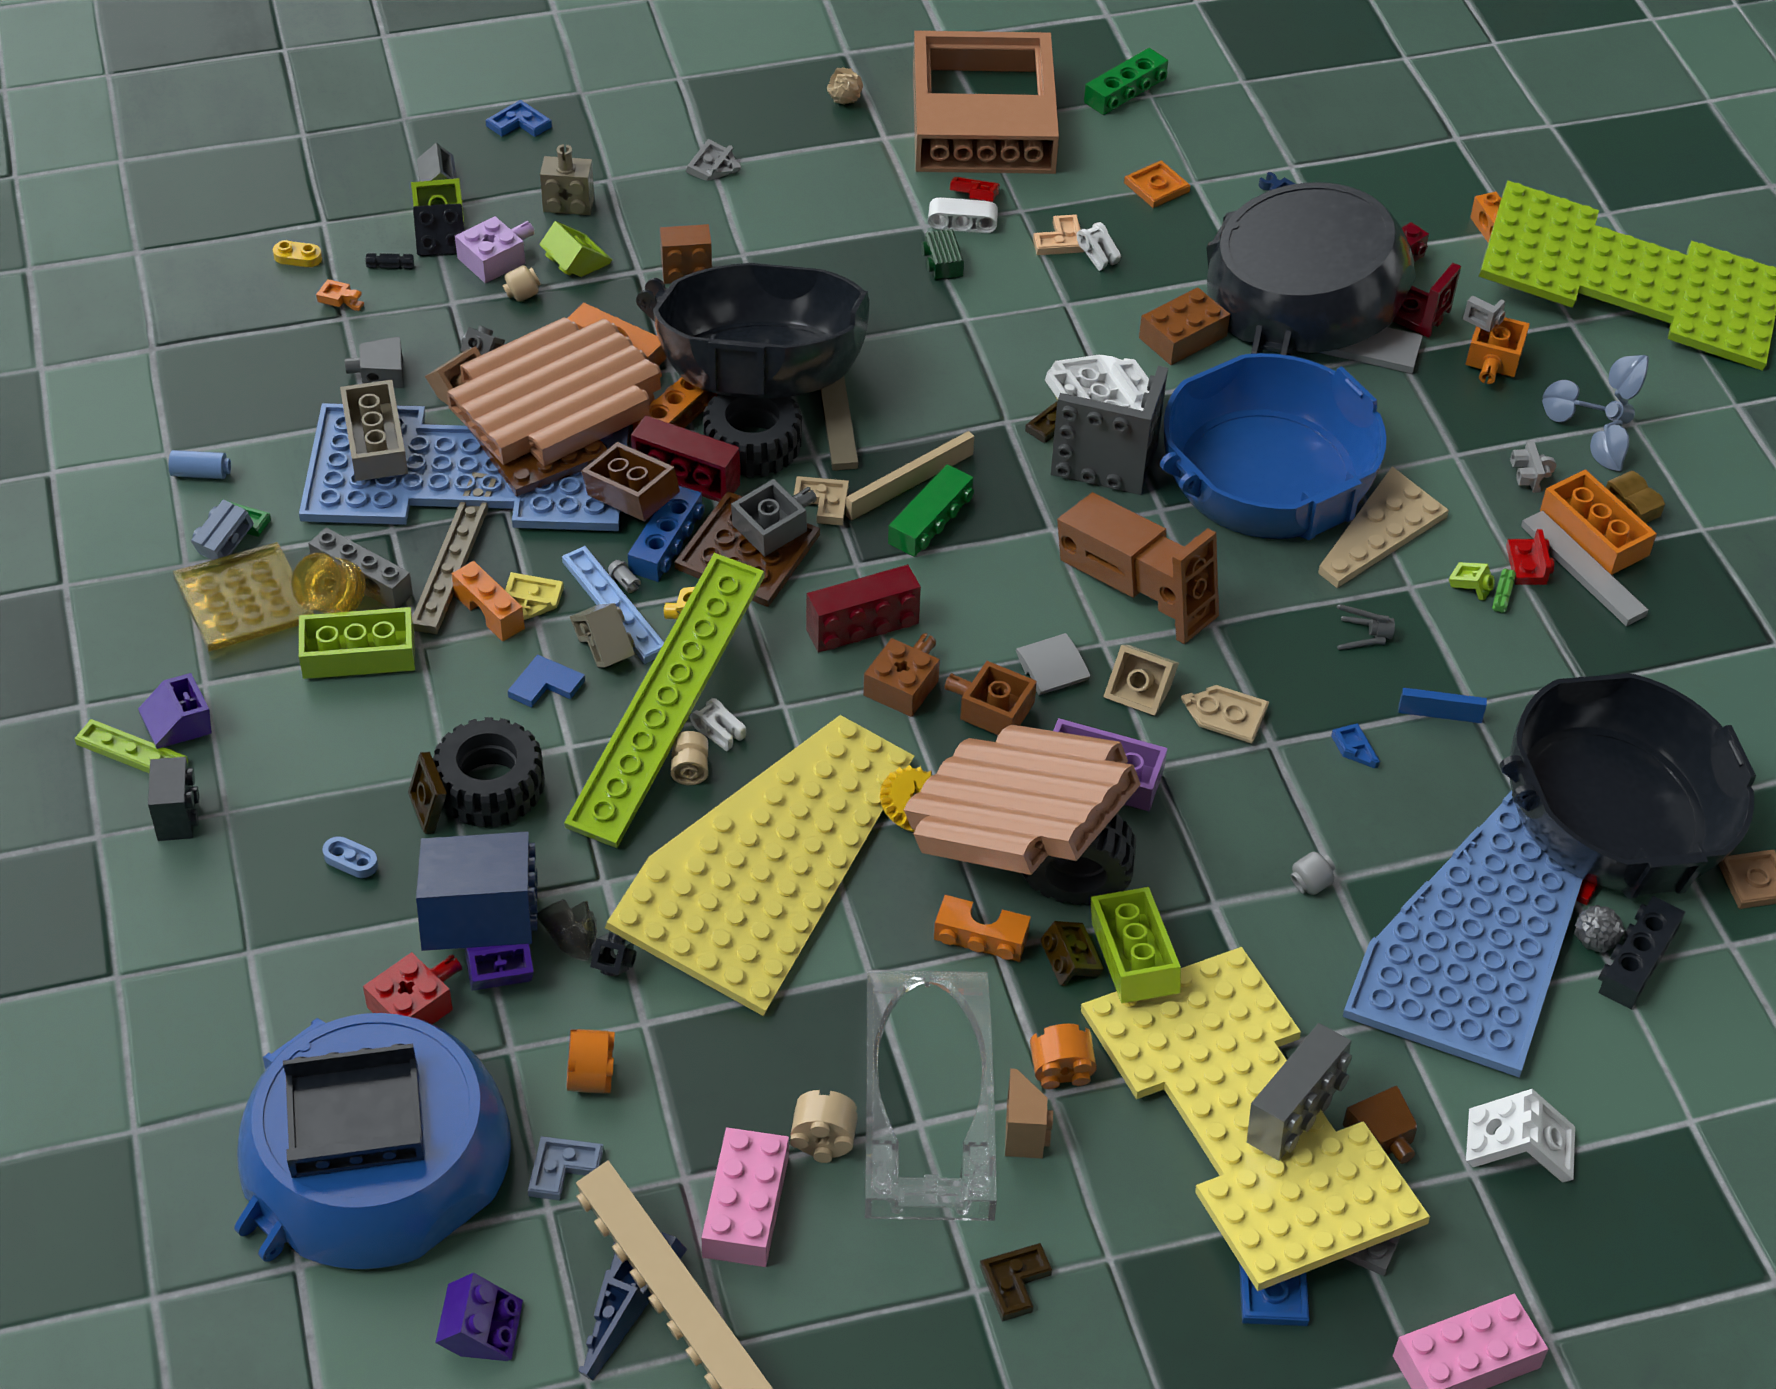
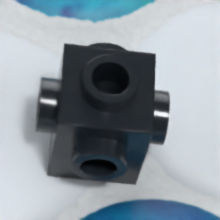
M609 931V934H604L594 941L591 948L592 960L590 967L600 970V973L616 977L629 970V967H633L637 951L633 950V943ZM614 949L618 950L617 955H615Z

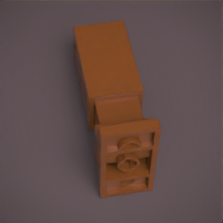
M1093 492L1057 519L1060 560L1133 598L1141 592L1158 601V611L1175 619L1177 641L1186 644L1219 616L1216 532L1207 528L1184 547L1167 538L1166 528Z

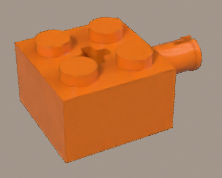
M1505 317L1500 325L1496 324L1490 332L1476 326L1465 365L1482 369L1479 374V379L1482 383H1485L1488 376L1487 384H1492L1496 379V373L1515 377L1530 323Z

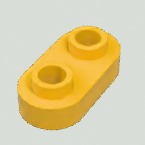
M283 240L273 247L274 259L280 264L314 267L322 261L321 249L314 244Z

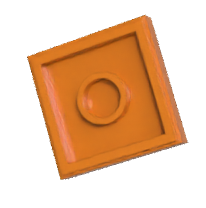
M1162 160L1131 173L1124 178V183L1152 208L1190 192L1191 186Z

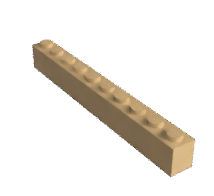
M609 1160L577 1181L576 1185L580 1192L576 1196L577 1200L586 1212L592 1209L598 1219L594 1223L605 1238L610 1235L616 1244L612 1246V1249L622 1263L626 1260L629 1261L633 1267L630 1274L640 1288L646 1285L652 1295L648 1299L657 1313L660 1314L664 1311L670 1321L667 1323V1326L677 1340L683 1337L689 1347L685 1351L696 1367L702 1364L708 1374L704 1378L710 1388L773 1389Z

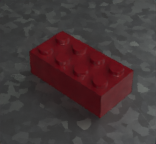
M646 415L631 434L632 449L673 466L679 486L701 492L702 497L720 502L727 491L735 493L740 486V448Z
M907 564L806 593V631L819 653L919 624L921 586Z

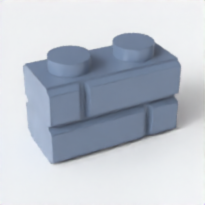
M223 499L218 506L210 510L208 519L203 526L198 527L194 531L191 542L199 554L211 558L222 565L254 523L245 509L234 506Z

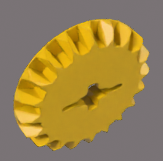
M909 765L904 769L899 767L896 771L890 772L883 781L880 789L882 808L886 815L899 827L911 832L915 831L911 828L904 809L914 792H921L926 780L933 776L932 770L928 772L923 771L921 766L912 768Z

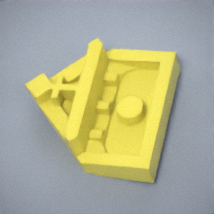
M511 572L505 591L523 607V617L526 620L556 609L564 585L563 581Z

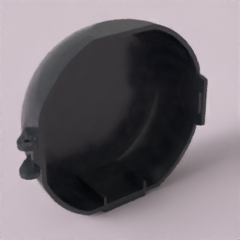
M1321 182L1300 183L1265 192L1251 199L1238 210L1226 213L1223 217V224L1215 238L1206 247L1208 260L1207 295L1230 313L1228 332L1243 341L1253 342L1251 354L1263 353V350L1281 353V355L1292 356L1293 350L1307 353L1324 352L1344 348L1366 340L1381 332L1394 321L1416 278L1415 263L1410 244L1394 216L1384 205L1369 194L1340 184Z
M741 263L708 268L685 275L673 281L669 288L665 287L662 280L651 278L645 284V290L640 291L637 295L636 303L655 322L658 339L666 357L685 381L700 389L726 396L781 398L822 389L835 383L848 372L859 355L865 340L870 299L868 291H864L855 282L827 270L760 263Z
M1632 673L1556 679L1544 686L1526 705L1515 729L1510 756L1503 759L1499 764L1502 773L1510 778L1512 797L1518 814L1538 846L1551 859L1572 874L1593 884L1620 890L1628 899L1637 898L1639 895L1666 892L1685 893L1697 877L1714 868L1735 849L1747 833L1752 821L1754 811V791L1752 785L1756 774L1732 725L1722 727L1709 712L1681 692L1653 679Z

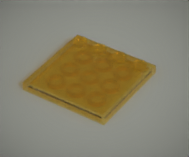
M278 542L173 571L176 584L208 651L299 626V615L314 614Z

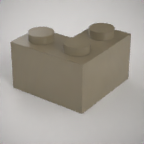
M615 603L598 604L569 616L579 642H588L597 667H607L635 655L633 650L635 647L634 640L631 634L626 632L623 625L625 621L623 612L618 606L616 607Z

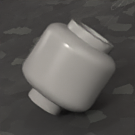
M1311 852L1293 864V873L1290 874V877L1302 894L1307 892L1310 895H1315L1334 882L1333 870L1336 867L1328 855L1322 856L1317 852Z

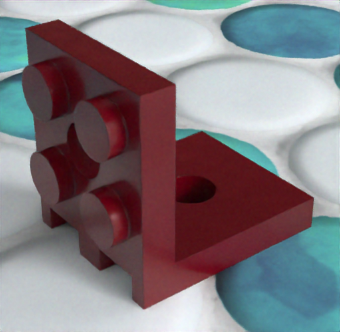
M1452 262L1431 287L1429 293L1411 286L1393 322L1429 338L1433 327H1438L1442 323L1445 312L1450 313L1452 310L1461 266Z

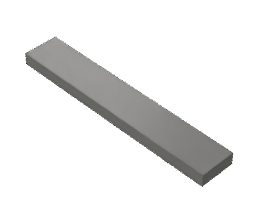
M1540 511L1522 520L1521 527L1533 539L1536 530L1543 529L1545 539L1549 540V554L1625 626L1647 616L1648 609L1544 511Z

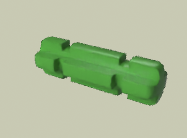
M1505 568L1501 572L1492 605L1495 612L1504 613L1507 610L1516 576L1514 570Z

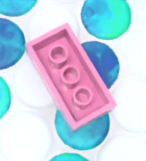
M726 1127L701 1238L702 1258L766 1267L789 1159L788 1136Z
M1514 1293L1400 1336L1393 1357L1411 1389H1487L1541 1368L1548 1347Z

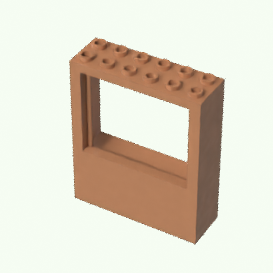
M914 31L915 171L1056 174L1059 132L1051 33ZM931 70L1036 72L1038 95L932 93Z

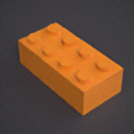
M1586 469L1545 490L1540 511H1544L1611 575L1650 556L1657 533Z

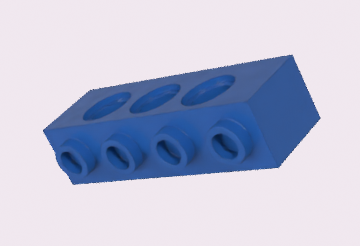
M679 486L680 492L652 515L628 553V568L633 574L658 582L663 573L669 571L671 560L680 553L683 541L686 537H690L696 520H700L703 516L705 506L702 504L701 492Z

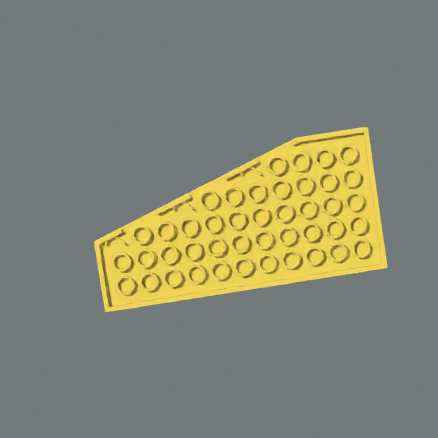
M839 715L650 855L608 919L605 928L764 1016L883 812L880 801V789L883 781L890 772L896 771L899 767L904 769L909 766L914 755Z

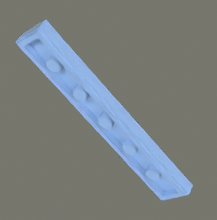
M583 546L563 555L562 563L596 605L615 603L616 607L618 606L622 610L625 618L623 625L626 632L631 634L635 644L633 650L641 661L646 664L655 660L664 644L663 640L588 548Z

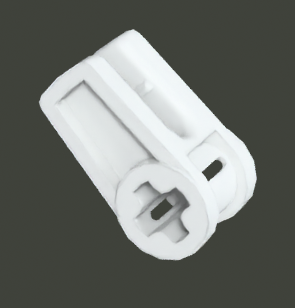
M1097 222L1092 228L1087 230L1081 229L1077 232L1079 246L1086 252L1099 271L1105 269L1108 262L1111 265H1115L1120 261L1121 254L1103 223Z
M715 698L707 701L703 709L700 711L696 710L690 715V720L695 729L701 734L706 735L725 751L732 748L733 737L738 741L746 737V726Z

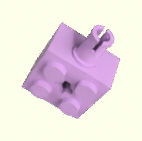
M494 216L455 236L457 258L486 284L525 264L523 240L534 235V228L529 221H525L523 224L510 229Z

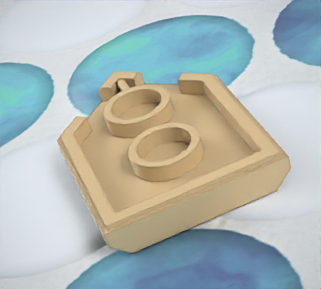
M1218 685L1208 687L1206 691L1194 695L1189 693L1181 696L1182 701L1199 727L1249 743L1254 742L1269 705V701Z

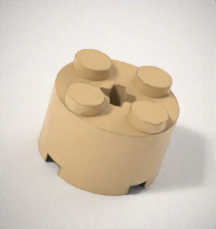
M813 1090L802 1094L797 1099L790 1144L792 1147L812 1155L817 1162L828 1163L832 1158L845 1155L852 1150L857 1124V1106L853 1100L841 1093L830 1091V1096L819 1095L820 1090Z

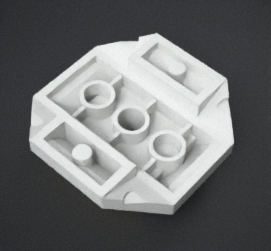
M1093 355L1059 360L1054 362L1045 378L1057 401L1060 393L1143 411L1144 408H1141L1144 392L1149 393L1147 391L1149 378L1135 359L1124 358V360L1113 356Z

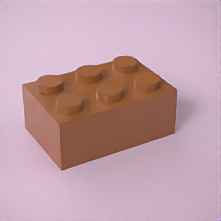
M1197 287L1142 315L1139 339L1168 364L1173 365L1227 337L1230 313Z

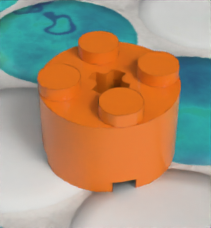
M1058 1024L1044 1028L1045 1034L1038 1038L1037 1033L1031 1037L1030 1047L1035 1077L1041 1082L1042 1088L1054 1089L1064 1082H1072L1075 1086H1082L1091 1081L1090 1076L1096 1071V1061L1091 1032L1088 1028L1085 1027L1084 1032L1079 1030V1025Z
M585 1029L570 1030L567 1091L587 1093L611 1092L614 1062L612 1054L615 1032Z

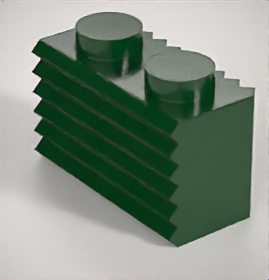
M954 230L927 231L925 233V241L921 242L922 255L927 256V270L933 273L934 280L963 277L964 260Z

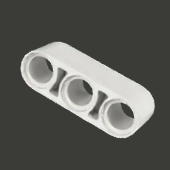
M935 198L929 205L928 224L930 227L938 230L953 229L954 231L991 233L997 227L998 207L990 201Z

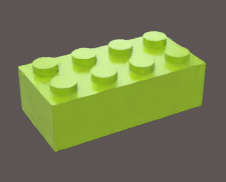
M411 607L299 615V661L303 679L415 670L414 625Z
M1144 887L1091 897L1092 926L1121 1004L1181 993V966L1150 888Z

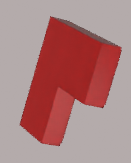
M954 177L950 182V190L970 193L969 198L993 202L999 193L1000 184Z

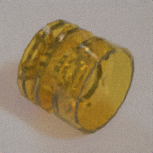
M313 553L305 556L297 564L292 574L291 587L293 596L303 607L323 613L352 612L360 605L365 594L366 583L361 569L350 560L336 558L324 553Z

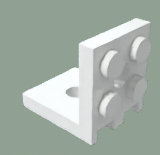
M1530 1089L1469 1109L1466 1162L1472 1167L1527 1151L1562 1183L1573 1180L1575 1126L1536 1091Z

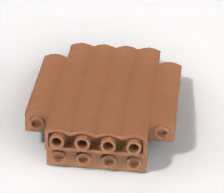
M563 317L460 365L462 382L464 384L447 391V398L450 410L503 465L531 452L543 466H546L643 419L645 415L649 416V405L655 399L653 393L661 389L660 378L662 373L657 364L647 360L642 350H638L633 346L629 337L619 333L614 323L601 319L579 330L575 322H571Z
M1009 725L1000 732L996 742L972 738L961 742L956 748L954 755L943 761L937 774L926 780L921 792L909 799L904 812L911 828L915 830L913 835L921 853L1032 875L1047 856L1077 861L1141 783L1134 765L1126 764L1128 759L1119 741Z

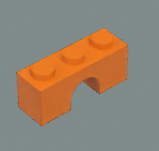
M475 561L451 573L454 596L470 611L479 606L485 616L486 626L502 642L525 629L523 607Z
M944 895L935 921L934 940L941 941L947 945L968 948L974 952L995 955L1005 960L1020 962L1029 936L1030 916L1002 909L1000 917L996 922L987 925L980 924L972 918V901Z

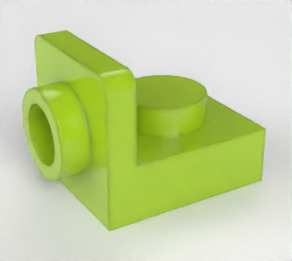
M1459 562L1448 579L1451 587L1476 589L1479 600H1485L1495 584L1489 565L1482 563Z

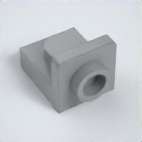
M1472 295L1467 301L1463 320L1490 332L1496 324L1500 325L1504 320L1506 301L1501 299L1493 306Z

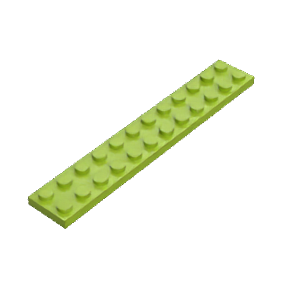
M716 553L713 554L564 822L566 829L618 848L673 747L677 735L681 732L765 577L763 570Z

